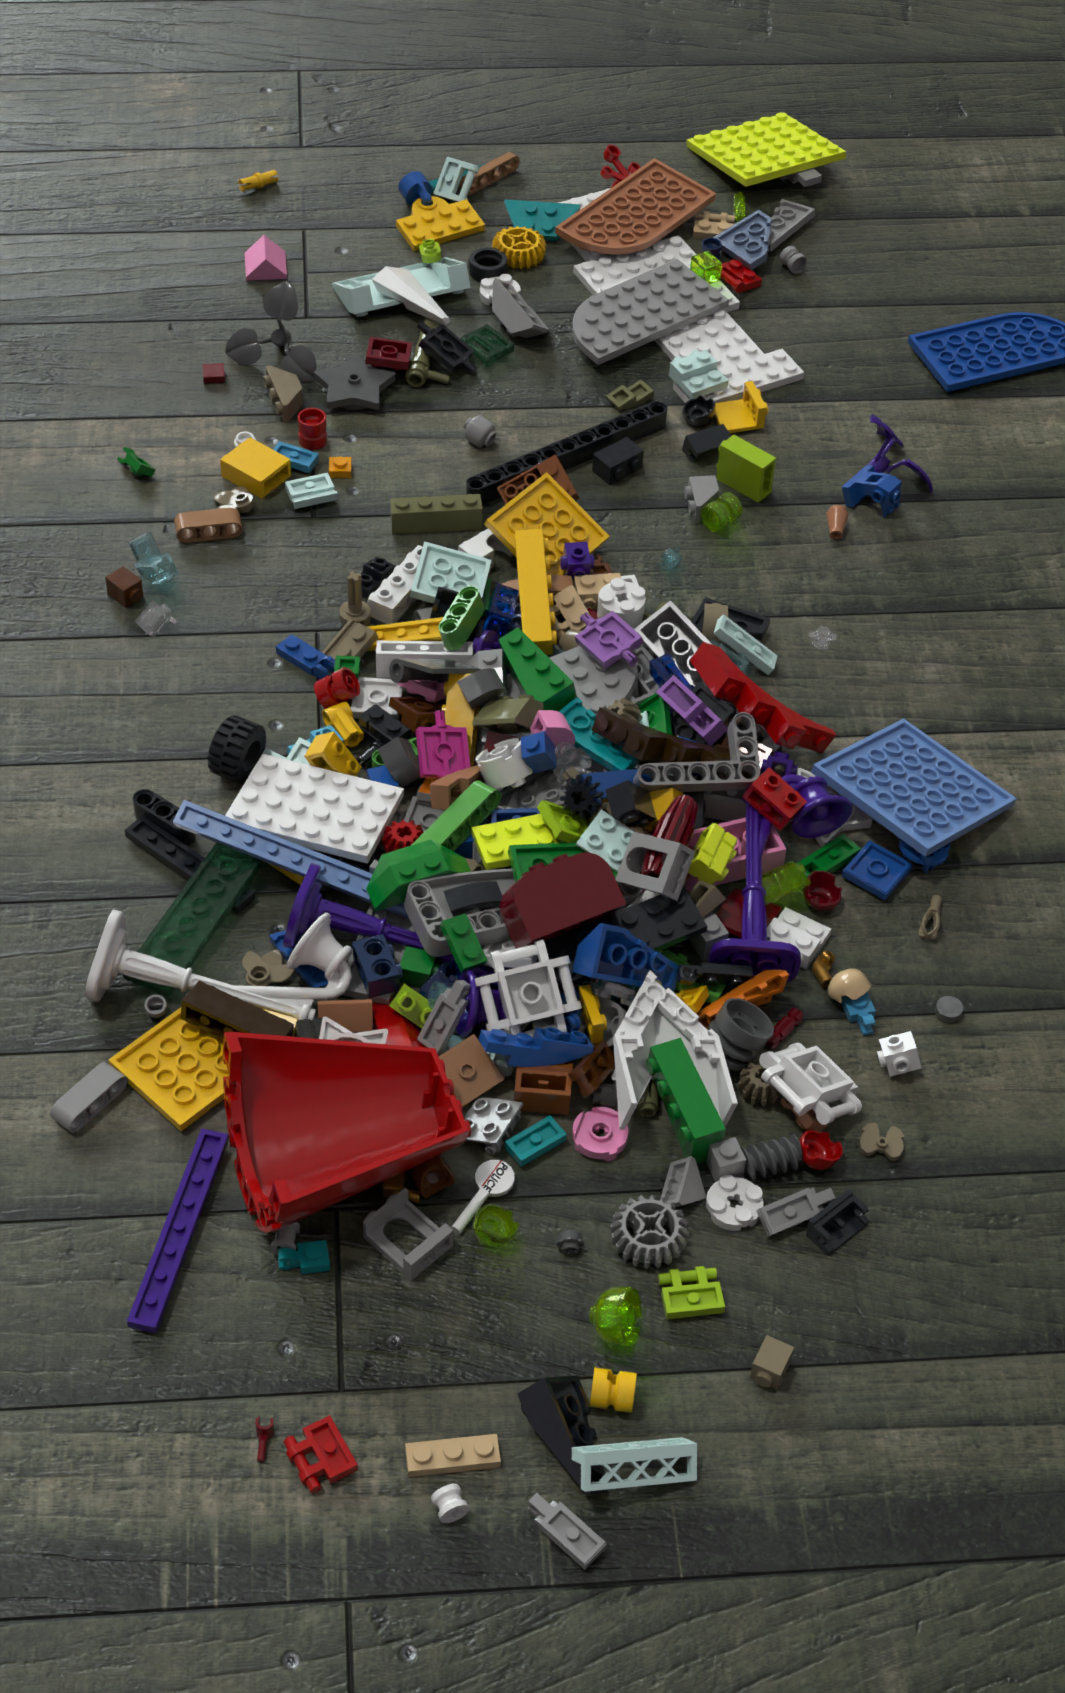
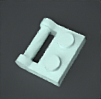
M447 157L433 194L453 202L467 199L474 176L478 174L480 167ZM464 170H468L460 194L456 195Z

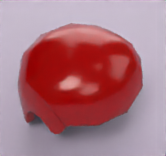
M815 1130L805 1131L799 1139L802 1148V1160L814 1170L831 1168L843 1155L841 1142H832L829 1138V1132L818 1133Z

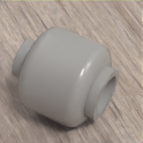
M482 415L474 418L470 417L464 424V437L478 448L489 447L497 436L495 425Z

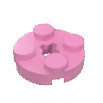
M593 1107L592 1111L585 1114L584 1111L580 1113L573 1123L572 1138L574 1148L577 1152L590 1158L612 1161L625 1148L629 1130L628 1126H626L625 1130H619L617 1111L607 1107ZM603 1129L605 1136L599 1137L593 1132Z

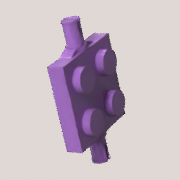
M614 611L598 619H593L587 612L581 615L580 620L587 627L575 635L576 643L604 669L621 658L627 661L630 666L637 663L638 658L631 651L643 644L642 636Z

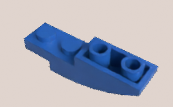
M546 1027V1029L535 1028L533 1037L525 1033H518L517 1035L507 1034L499 1029H492L491 1031L481 1030L478 1039L485 1052L502 1054L508 1066L517 1067L561 1064L592 1053L594 1050V1046L586 1034L580 1031H572L571 1033L561 1032L554 1027Z

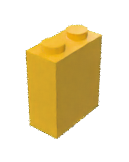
M251 437L220 459L221 477L239 487H245L248 492L261 499L291 477L290 459Z

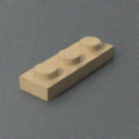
M497 1434L405 1443L408 1477L501 1467Z

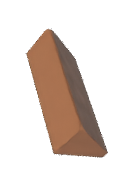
M371 999L318 1001L319 1033L322 1019L325 1016L351 1032L373 1030Z

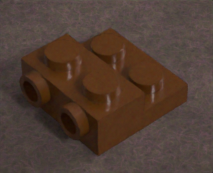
M424 696L390 697L389 707L397 711L399 716H402L401 723L410 728L411 733L415 735L418 727H432L436 725L434 712L438 710L441 712L443 706L440 702L426 701Z

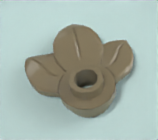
M234 487L232 491H221L213 497L214 501L220 504L217 509L235 508L239 513H245L253 508L254 498L245 487Z
M279 949L268 952L261 957L252 951H248L242 960V967L247 972L246 983L248 986H269L271 983H282L287 981L295 971V968H287V964L282 965V956Z

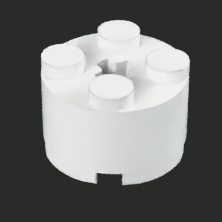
M621 578L612 579L611 583L606 584L599 592L597 619L614 611L629 626L635 629L643 622L646 600L644 588L626 582Z
M518 738L499 742L494 745L496 749L491 752L485 749L476 757L475 760L485 783L499 791L509 785L512 788L523 785L526 782L525 777L532 774L533 771L522 760L521 740L519 741Z

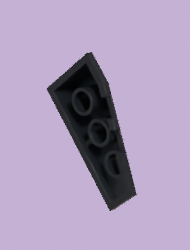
M578 1375L544 1377L517 1393L521 1402V1410L527 1417L530 1425L581 1487V1464L572 1460V1447L593 1445V1440L597 1438L595 1429L589 1427L587 1415L591 1413L589 1401ZM592 1465L591 1482H599L605 1475L604 1467L602 1465ZM609 1490L586 1491L585 1494L587 1496L602 1494Z

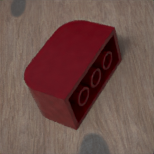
M588 852L568 857L566 853L554 858L553 862L546 866L542 862L530 867L528 872L523 873L522 877L502 896L500 912L513 945L517 949L533 945L534 941L549 940L611 915L625 906L626 902L609 864L602 857Z

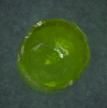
M487 1204L480 1208L473 1220V1230L476 1237L482 1243L491 1247H500L509 1243L519 1228V1223H515L513 1220L512 1211L504 1210L498 1205Z

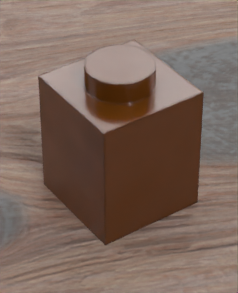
M124 566L105 577L107 594L125 608L144 597L142 580Z

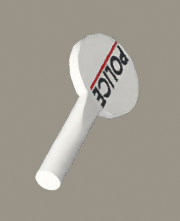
M489 1160L478 1167L475 1173V1184L479 1190L451 1228L454 1230V1233H462L488 1196L499 1197L512 1189L514 1185V1172L506 1162Z

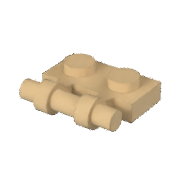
M710 211L696 213L693 238L706 239L715 237L734 225L735 216L727 215V213L723 212L721 214L709 213Z
M570 585L553 596L556 605L549 607V610L555 614V626H551V631L556 630L557 639L560 640L571 629L583 631L587 625L580 620V617L585 612L589 615L590 613L575 587ZM561 613L566 620L563 623H559L556 618Z

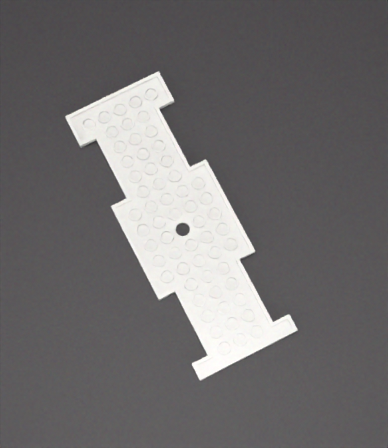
M611 188L559 203L580 204L582 209ZM680 236L659 240L642 251L615 255L582 250L570 243L586 261L574 265L573 273L592 295L678 259L729 299V306L654 340L671 360L678 356L681 358L690 356L695 350L699 352L707 350L718 361L717 369L729 380L728 387L704 395L705 399L712 397L715 403L742 399L744 383L748 381H753L756 388L760 392H764L804 378L803 370L783 349L764 354L727 312L739 309V300L715 274L712 275L707 265ZM673 382V390L684 403L689 401L691 398Z

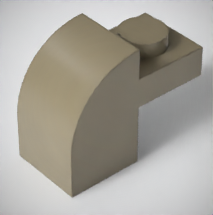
M705 603L702 634L712 645L721 647L724 651L725 642L718 639L714 634L717 620L723 614L728 617V606L719 603Z

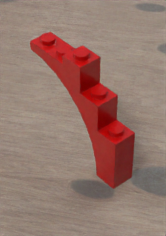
M703 642L690 659V662L713 695L733 702L739 712L749 713L754 718L756 724L762 725L775 744L790 749L799 746L823 753L836 737L833 729L803 717L770 696L747 677L730 660L721 647Z

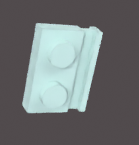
M328 473L285 482V489L291 502L294 504V509L338 500L337 491H335Z

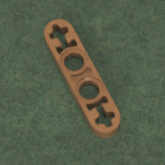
M507 152L481 166L478 174L474 176L468 195L514 172L520 164V158L512 152ZM464 175V176L461 178V181H460V184H459V189H460V190L462 189V186H463V183H464V181H465L466 175Z

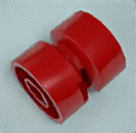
M306 408L298 414L299 443L303 448L317 450L326 445L327 422L325 412L318 408Z
M343 667L333 672L331 676H326L316 681L314 691L320 704L324 708H328L357 697L360 694V684L355 674L349 668Z

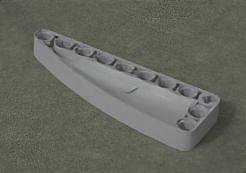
M512 869L464 872L411 882L408 886L404 908L426 953L434 957L452 954L439 926L443 920L453 918L443 891L470 883L497 881L503 896L515 883ZM620 884L619 888L626 905L618 911L627 908L641 895L642 889L636 887L631 889ZM500 906L484 911H479V908H475L465 912L481 947L511 940L501 916Z

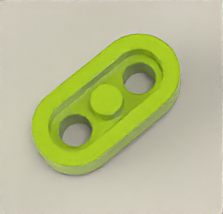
M426 239L419 245L423 263H435L442 259L439 243L435 242L434 239Z

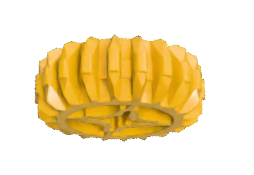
M509 226L508 229H502L501 232H497L492 241V248L505 253L508 259L507 267H512L513 270L515 268L520 270L522 268L529 269L530 266L536 267L537 264L542 262L546 254V243L543 235L539 234V231H533V228L527 229L525 226H516L515 228Z

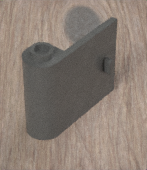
M396 658L390 664L389 674L394 683H406L409 680H436L439 683H445V681H448L449 674L474 673L481 670V668L445 658Z

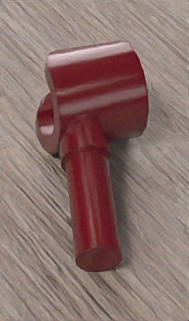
M259 1416L255 1421L256 1435L259 1438L257 1462L263 1463L265 1461L268 1439L274 1434V1420L271 1417L270 1424L262 1427L260 1426Z

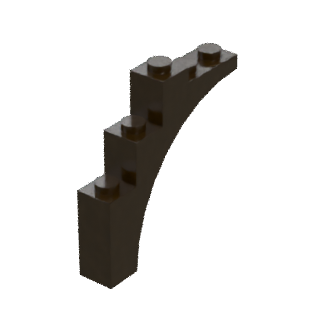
M599 707L592 727L593 732L623 747L624 752L641 761H660L662 763L730 761L729 748L710 746L679 738L637 723L605 707ZM741 771L743 777L749 779L750 774L746 771ZM716 772L720 779H727L724 773Z

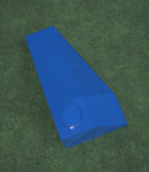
M600 923L577 947L572 972L592 978L641 987L648 972L651 970L657 976L656 980L662 983V987L665 990L667 988L673 992L675 990L678 977L677 968L679 966L647 946V943L637 939L625 928Z

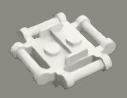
M543 939L534 941L533 945L501 953L498 950L490 952V959L495 974L475 978L476 987L479 986L488 1020V1024H486L487 1031L509 1027L510 1034L525 1033L533 1037L535 1029L520 1032L518 1024L553 1016L554 1024L540 1028L554 1027L561 1032H567L563 1013L582 1009L581 1002L577 1001L568 966L570 964L569 955L549 960ZM534 955L538 956V963L504 971L503 963ZM554 967H558L567 1002L564 1005L562 1004ZM494 982L498 984L503 1011L506 1015V1019L500 1021L490 983Z
M794 1043L789 1045L787 1049L775 1053L769 1051L760 1055V1065L766 1069L761 1079L767 1085L771 1084L794 1106L793 1110L799 1116H803L808 1110L812 1109L816 1113L818 1122L826 1125L833 1122L834 1118L846 1114L854 1115L861 1111V1101L855 1096L859 1091V1087L819 1047L814 1046L806 1049L802 1044ZM837 1100L843 1103L832 1108L827 1105Z

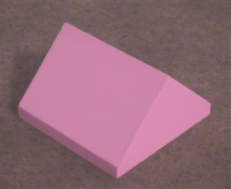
M265 235L245 252L246 281L287 279L285 251Z

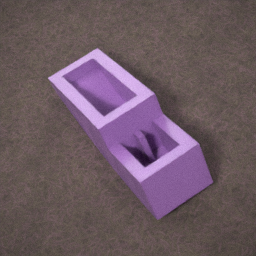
M674 675L656 691L672 710L708 745L712 746L727 731L728 728L722 720Z

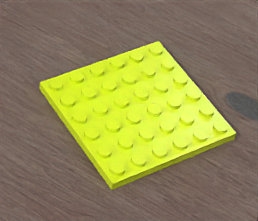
M777 113L776 116L762 117L754 122L747 121L743 125L728 126L724 130H713L709 134L695 135L694 138L687 139V147L745 187L846 159L845 150L786 113Z

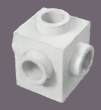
M911 1031L879 1039L882 1049L877 1051L881 1067H887L890 1077L921 1069L917 1047Z

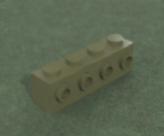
M480 494L390 499L392 534L481 530Z

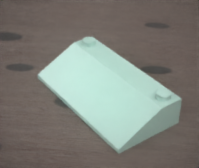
M444 257L435 263L422 262L400 267L409 270L431 297L449 292L460 294L464 292V289L471 288L467 264L462 261ZM378 273L332 283L335 292L348 312L356 314L357 317L368 315V311L402 304L403 302L377 291L372 278Z

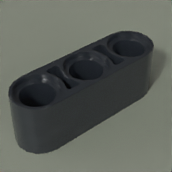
M142 789L135 792L133 795V806L136 819L143 815L187 846L195 841L196 835L194 833L176 827L173 824L179 807L151 790Z

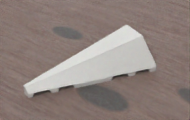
M386 266L372 278L378 292L403 302L406 309L443 325H447L450 322L449 317L409 270Z

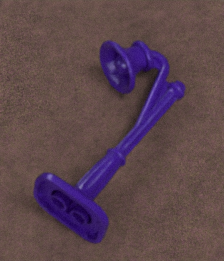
M794 774L781 777L807 801L792 820V831L797 836L817 838L830 834L840 828L852 814V803L846 797L830 795L827 792V781L819 776L805 778ZM742 797L743 802L746 804V887L742 890V896L744 897L742 939L731 938L716 942L710 950L708 963L751 966L753 977L765 969L786 970L789 974L787 982H790L796 978L801 965L800 950L790 943L767 941L764 901L766 890L762 887V854L772 823Z
M315 863L310 864L290 913L283 942L284 947L293 948L300 934H304L309 926L322 914L329 913L331 915V928L366 937L383 934L385 940L424 950L416 932L387 924L386 918L381 920L348 906L322 899V885L319 883L321 866ZM453 954L437 957L459 968ZM483 965L466 970L461 973L458 980H465L471 985L470 992L467 998H465L468 1001L466 1010L456 1027L457 1034L462 1038H466L477 1024L488 1022L479 986L476 987L475 978L495 974L494 968ZM497 982L490 983V985L498 988ZM491 989L499 1021L504 1020L506 1015L503 1011L498 989Z

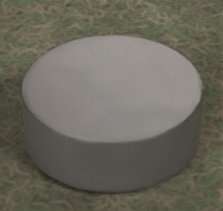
M944 996L937 1001L935 1013L941 1021L954 1023L961 1018L963 1004L959 999L952 996Z

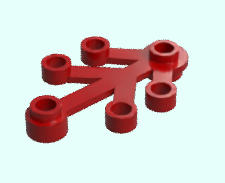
M609 144L603 152V158L605 161L613 163L619 173L612 170L609 166H604L600 171V175L607 180L611 177L616 179L611 185L612 188L641 167L636 162H631L626 170L618 159L621 154L619 148Z

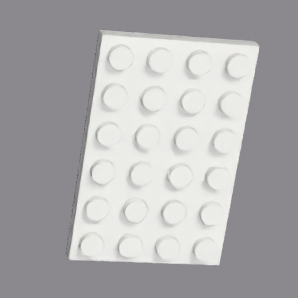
M262 754L225 816L305 848L368 864L384 834L385 828L389 825L404 796V788Z

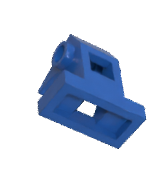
M866 465L842 486L845 504L848 507H854L868 495L872 497L873 501L880 503L883 517H886L888 514L893 513L896 507L899 508L901 505L898 501L902 495L900 491L902 481L890 474L877 473L874 466Z

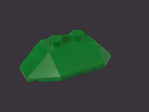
M427 840L382 854L368 883L366 892L376 912L405 903L408 886L411 882L437 876L471 872L465 857L433 840Z

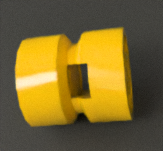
M595 1367L590 1407L607 1409L612 1405L615 1411L632 1413L637 1373L620 1371L617 1375H614L611 1369Z

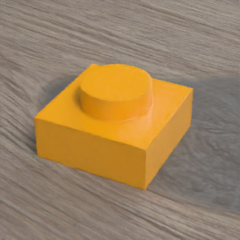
M329 457L330 478H351V457Z

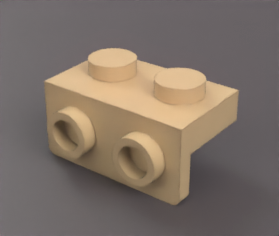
M620 573L574 576L575 589L587 609L591 608L597 611L598 595L601 588L611 583L612 579L621 578Z

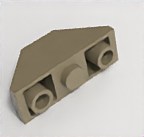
M266 366V375L263 376L264 386L266 389L269 388L270 400L275 402L277 415H281L284 423L289 422L303 405L302 386L296 374L272 366Z

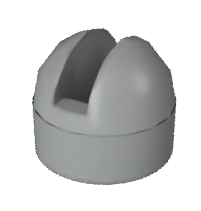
M155 994L146 999L145 1011L150 1017L160 1018L165 1014L167 1004L164 997Z

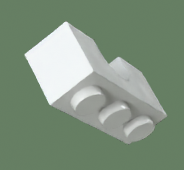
M489 529L480 532L458 546V551L490 559L489 569L493 568L494 551H502L510 557L514 555Z

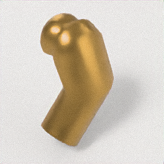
M828 950L823 951L812 966V971L823 988H828L832 977L829 971L833 966L832 962L835 961L834 954Z

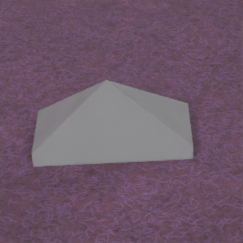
M692 1156L670 1163L661 1198L664 1197L666 1200L665 1204L668 1205L674 1202L675 1206L678 1207L707 1198L696 1160Z

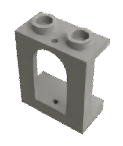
M632 832L618 869L616 881L631 889L636 887L678 901L695 851L678 842ZM646 849L667 854L659 878L639 874L645 859Z
M406 1188L398 1194L391 1195L385 1205L377 1211L370 1212L363 1222V1237L411 1281L453 1246L454 1230L446 1223L440 1228L408 1201V1190ZM403 1220L426 1240L409 1254L405 1255L386 1238L383 1230L390 1221Z

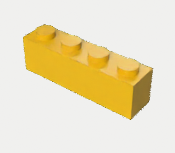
M449 674L448 681L444 683V695L447 696L446 705L442 706V710L445 711L446 725L466 727L470 766L472 767L475 766L478 727L473 726L472 723L480 711V706L472 710L457 681L470 674Z

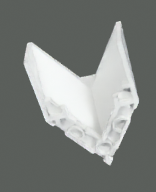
M650 970L613 1037L619 1130H625L649 1081L654 1080L653 1075H650L646 1066L650 1047L677 1038L682 1039L726 1127L738 1102L719 1035L712 1029L708 1031L698 1021L699 1016L669 988L665 990L656 981L657 976Z

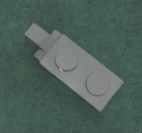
M456 980L452 989L447 988L444 993L439 995L417 1038L427 1048H435L438 1055L443 1053L466 1010L468 1001L465 998H467L470 992L471 985L465 980Z
M814 1187L811 1189L806 1188L759 1208L756 1212L769 1237L811 1219L823 1209V1204L835 1199V1195L831 1188L817 1194Z
M538 1493L528 1501L527 1509L536 1517L534 1523L584 1570L606 1549V1542L563 1503H557L553 1500L549 1504Z

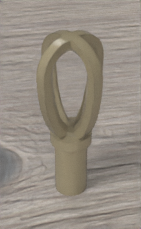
M939 895L932 896L930 907L923 916L918 933L921 938L934 940L937 937L942 897ZM931 918L934 920V929L928 933L925 926Z

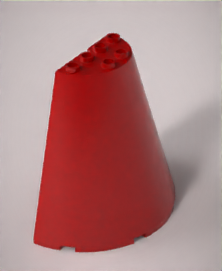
M224 1032L223 1062L227 1066L228 1076L223 1077L229 1142L230 1147L236 1148L237 1151L234 1167L245 1205L250 1215H258L259 1219L255 1220V1225L264 1233L276 1232L461 1146L471 1136L470 1123L468 1120L465 1121L463 1117L461 1102L456 1100L455 1095H453V1082L447 1078L445 1063L443 1059H439L435 1048Z

